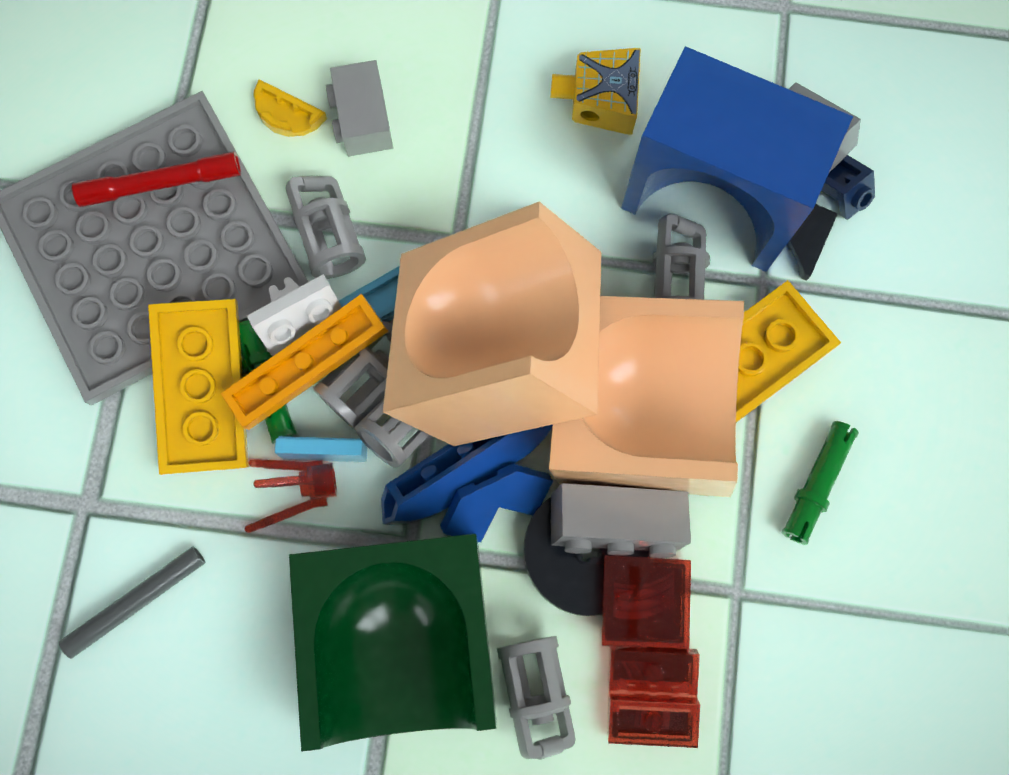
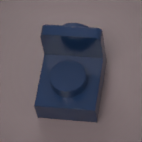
M849 155L829 172L821 190L839 202L841 217L846 220L850 219L858 211L866 209L875 198L874 170Z

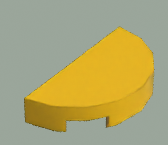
M258 79L254 89L255 108L263 124L274 133L287 137L304 136L317 130L327 120L324 111Z

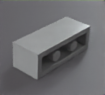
M562 483L551 494V546H565V552L582 554L591 552L592 548L608 549L609 555L627 556L634 554V550L649 551L650 557L670 558L676 556L678 550L691 544L689 497L686 491Z

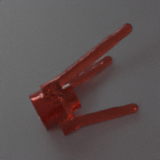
M270 459L249 460L250 467L301 471L298 476L255 480L253 482L255 488L299 485L301 496H310V499L245 526L244 530L246 533H251L312 508L328 506L327 498L337 497L333 463L323 464V460L312 462Z

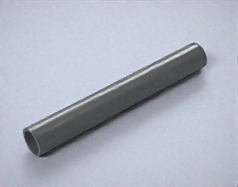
M192 546L59 641L60 649L68 658L73 659L204 565L206 562L203 556Z

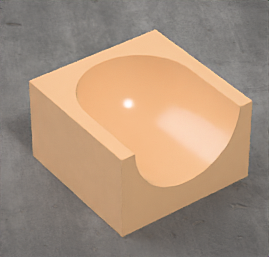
M539 201L402 253L383 413L452 446L597 415L601 251Z
M600 296L597 415L553 424L549 470L559 485L566 483L686 491L689 495L731 497L738 479V463L736 462V401L744 301Z

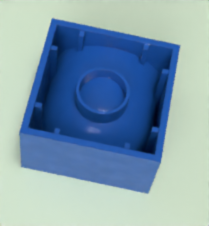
M685 46L642 134L621 209L636 215L640 206L649 196L666 186L676 183L700 182L718 187L733 196L748 213L756 235V252L752 266L767 272L813 210L853 116Z

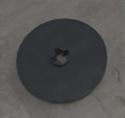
M551 497L533 514L527 526L523 542L525 568L539 594L556 608L579 616L606 614L607 565L609 560L650 562L651 557L649 551L634 550L632 555L614 556L608 554V549L592 548L594 551H597V556H592L585 562L581 559L583 553L565 552V546H551ZM649 567L642 571L627 603L642 587Z

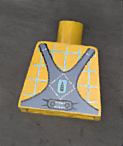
M641 48L579 53L576 60L575 75L552 74L550 98L572 99V120L575 123L632 135L638 111Z

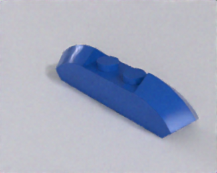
M553 424L458 446L447 444L385 485L381 498L382 524L399 525L412 523L444 511L450 506L458 489L471 483L478 485L498 475V470L510 464H515L526 457L546 438L552 430Z

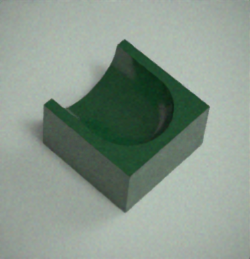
M476 534L289 554L301 752L320 750L348 741L407 732L439 729H474L477 731L496 729V706L479 544Z

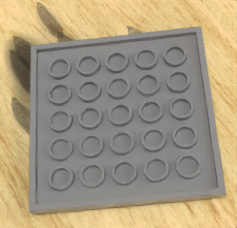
M203 90L0 190V229L84 402L91 406L153 374L148 304L236 299L238 301L240 323L249 320L247 315L271 303L270 286L275 285L279 290H283L285 288L284 279L290 277L299 287L308 283L306 276L237 152L241 176L169 187L124 196L114 201L79 207L76 204L72 193V184L106 176L117 177L194 162L203 157L236 152Z

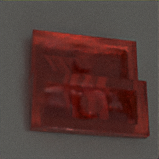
M605 555L601 645L689 649L691 560Z
M610 645L607 717L608 744L698 748L701 704L697 698L700 654L697 649Z

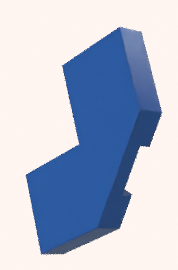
M510 464L498 470V475L478 485L471 483L458 489L440 524V528L443 534L449 536L476 534L478 542H482L498 508L533 516L535 511L542 505L553 483V479L549 473Z

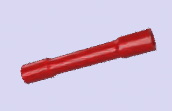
M233 151L199 158L194 162L117 177L106 176L72 184V193L76 204L79 207L114 201L124 196L169 187L241 176V167L238 156Z

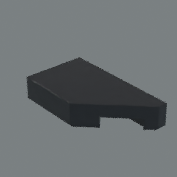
M815 204L811 213L787 244L788 250L792 251L800 270L798 272L801 279L806 281L813 273L838 213L818 204Z

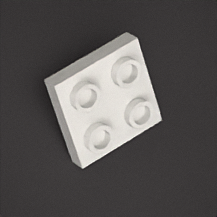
M324 274L300 287L290 277L285 278V288L283 290H279L275 285L269 287L271 303L247 315L253 329L272 357L342 308Z

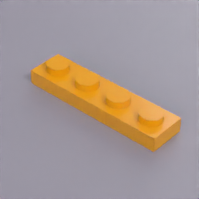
M360 294L224 390L221 395L242 428L250 430L386 334L388 329L367 299Z

